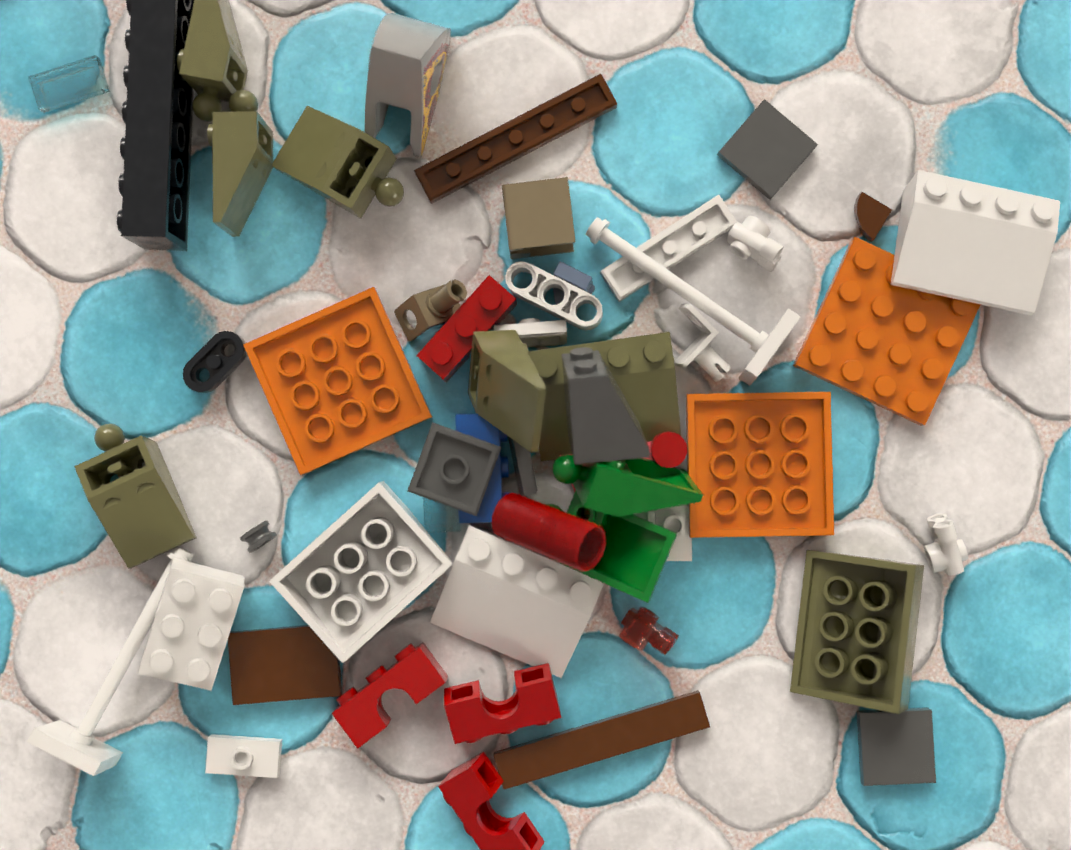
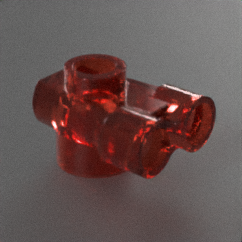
M641 606L639 610L633 607L629 609L621 622L624 627L619 637L640 651H643L649 642L652 644V647L666 655L677 641L679 635L669 628H664L658 624L659 617L651 610Z

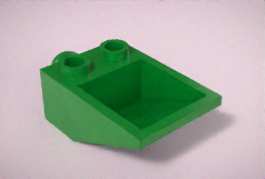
M562 455L555 460L552 468L554 477L560 483H573L584 508L617 517L701 502L703 497L702 492L685 469L677 467L665 468L655 461L645 458L574 465L572 455Z
M575 491L566 513L583 518L586 508L583 507ZM546 504L548 506L563 511L558 505ZM590 510L591 515L587 521L600 525L604 529L606 537L605 549L601 559L591 570L581 572L574 568L571 569L649 603L677 533L635 514L617 517Z

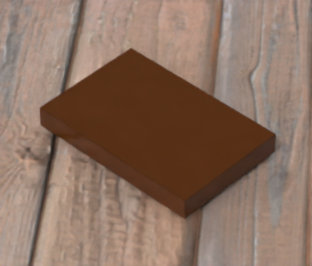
M309 625L230 632L228 649L233 705L342 695L340 660Z

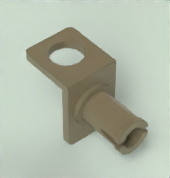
M452 280V282L449 281L447 284L414 294L396 308L394 313L408 341L415 340L430 327L447 322L459 309V302L466 298V287L462 282ZM408 310L412 311L416 317V328H413L407 320Z

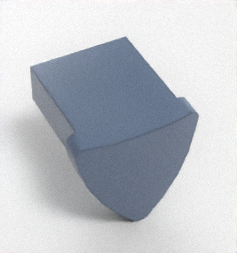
M561 261L559 262L553 273L554 276L590 294L595 291L591 276ZM553 288L554 299L557 305L562 302L565 294L561 289Z

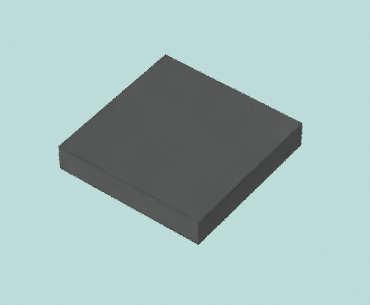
M764 99L721 148L717 156L771 200L818 144Z
M432 422L407 491L477 516L502 447Z
M928 707L908 708V710L900 714L881 710L857 711L860 782L863 786L936 783L931 709Z

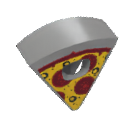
M389 13L382 19L375 33L369 57L365 100V133L376 138V135L383 127L389 105L407 109L411 112L410 144L413 155L422 157L436 108L450 46V28L395 13Z

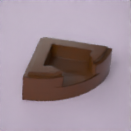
M864 192L858 194L854 205V212L860 233L872 242L892 209Z

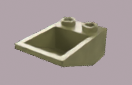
M194 0L185 47L180 50L177 58L179 74L198 94L193 100V112L200 120L207 122L212 121V112H222L221 101L229 102L231 95L235 91L244 90L248 73L229 0Z
M248 90L235 91L229 99L231 112H212V124H209L207 127L208 143L210 147H213V222L232 237L240 236L273 168L271 166L273 163V131L257 112V98Z
M306 106L271 165L273 168L360 219L375 195L382 205L388 207L399 204L404 196L402 184L395 178H386L397 160L389 146L360 129L309 106Z
M516 330L473 332L468 395L475 412L528 451L538 452L546 386L529 356L526 343H522Z
M110 423L100 426L95 432L94 440L97 447L105 452L74 467L87 500L126 566L131 569L196 539L197 537L157 442L141 435L124 443V432L119 426ZM117 474L119 479L110 482L111 477Z

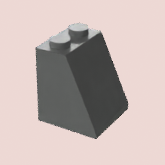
M587 347L572 349L570 353L562 354L567 431L574 465L650 457V449L640 423L598 350L593 351Z

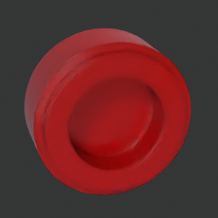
M671 431L661 432L653 438L650 444V454L652 459L660 466L673 468L685 460L687 444L677 433Z

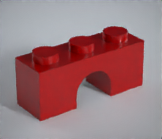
M488 275L416 356L447 383L469 359L472 350L473 332L494 331V325H499L516 307V298L493 277Z
M423 642L416 648L410 643L394 656L397 662L386 670L383 665L379 666L365 677L368 682L367 685L359 691L353 686L336 699L339 706L331 714L357 749L385 729L391 721L382 705V695L385 691L395 688L404 690L417 705L446 683L448 675Z
M549 663L514 671L516 691L509 699L504 701H493L487 698L482 692L479 680L444 688V708L454 743H474L486 736L498 733L510 734L519 728L531 725L543 726L555 719L561 718L558 697Z
M484 751L451 770L438 786L446 803L453 808L462 821L465 831L474 839L480 850H540L545 841L525 812L512 818H505L498 815L492 809L489 799L494 796L504 781Z

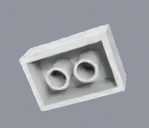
M173 558L137 674L212 691L244 590V576Z

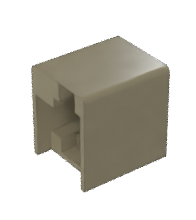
M568 177L502 185L511 259L574 252L573 243L576 241Z

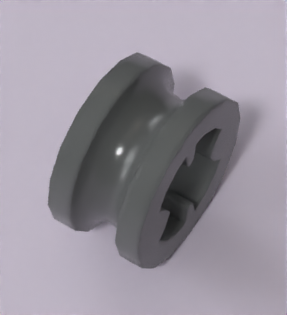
M268 521L260 523L240 537L242 542L248 543L249 547L247 550L249 553L264 546L277 536L275 532L269 531L268 526L270 524Z

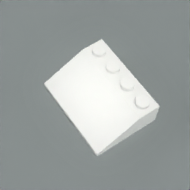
M918 170L903 190L891 285L1032 316L1036 311L1058 233L1060 201Z
M382 481L367 492L269 582L337 658L344 663L452 566L453 563L409 508Z
M470 524L430 623L531 666L549 663L551 674L562 678L589 621L604 583L557 563L539 553L500 538L491 531Z

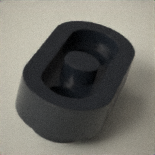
M222 331L215 334L186 363L183 369V380L187 387L200 393H208L215 390L246 358L247 352L243 346L245 344L244 339L230 331ZM233 344L235 352L232 356L227 357L224 352L225 347ZM207 369L210 373L209 379L202 382L200 380V372Z

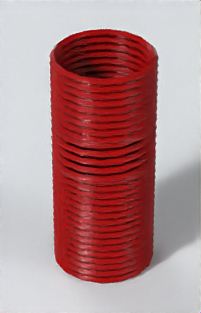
M517 493L506 494L499 500L493 511L492 528L498 537L568 565L571 568L587 572L595 567L603 555L606 537L604 529L600 525Z

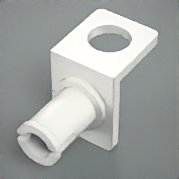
M681 304L679 310L702 333L674 361V364L677 367L685 368L692 361H695L714 382H717L724 377L721 372L728 373L731 365L726 363L710 347L711 341L719 332L691 304Z

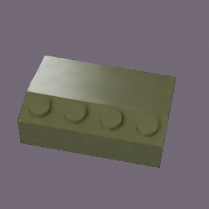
M670 332L528 351L546 386L539 441L541 462L556 460L560 455L572 454L567 431L562 354L570 353L572 349L587 347L593 351L598 350L637 417L646 442L652 441L657 434L665 431H671L681 436L676 372Z
M806 550L790 692L895 714L908 710L924 565Z

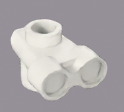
M747 216L742 224L736 222L728 233L727 242L731 244L730 250L733 254L744 260L750 257L757 261L758 265L770 272L779 263L782 256L780 254L784 248L783 245L775 240L767 238L770 234L769 227L754 216Z
M935 514L928 517L927 522L930 532L935 540V543L924 546V553L932 573L945 571L948 576L964 572L962 561L968 560V553L961 539L957 540L958 536L954 522L948 520L946 514Z

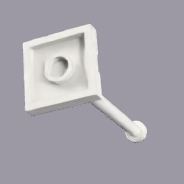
M597 217L586 232L590 242L596 244L600 240L752 345L749 349L756 354L738 377L750 386L801 316L788 308L769 335L764 331L758 333L609 230V221L606 219L601 220Z
M179 546L167 552L166 556L171 560L79 728H75L61 720L34 728L27 740L28 743L92 776L117 765L123 752L95 739L92 733L153 623L173 558L192 562L194 554Z

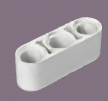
M524 261L516 262L507 269L505 275L506 284L516 297L561 320H566L567 323L582 330H592L601 323L603 317L602 305L594 295ZM521 272H527L532 275L531 284L524 289L516 288L513 283L515 276ZM552 288H559L565 294L562 302L557 305H551L545 301L547 291ZM583 304H591L597 310L596 316L590 321H582L576 315L577 309Z

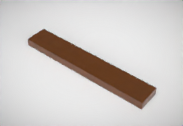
M599 74L415 169L414 172L432 204L617 108L618 104L602 74Z
M697 690L494 752L493 756L498 773L504 781L502 786L503 790L700 731L709 728L710 724L701 694Z

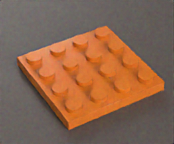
M854 237L849 243L793 366L920 426L926 425L981 304L891 285L895 255Z
M375 287L243 344L300 475H305L433 418Z
M831 392L685 395L687 473L703 494L701 502L689 504L690 538L834 535Z

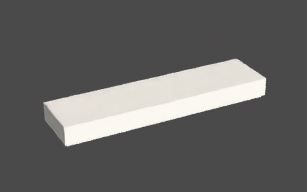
M717 195L638 246L637 249L667 270H670L730 231L737 221L720 195ZM621 257L600 271L601 276L618 302L655 279L624 257Z

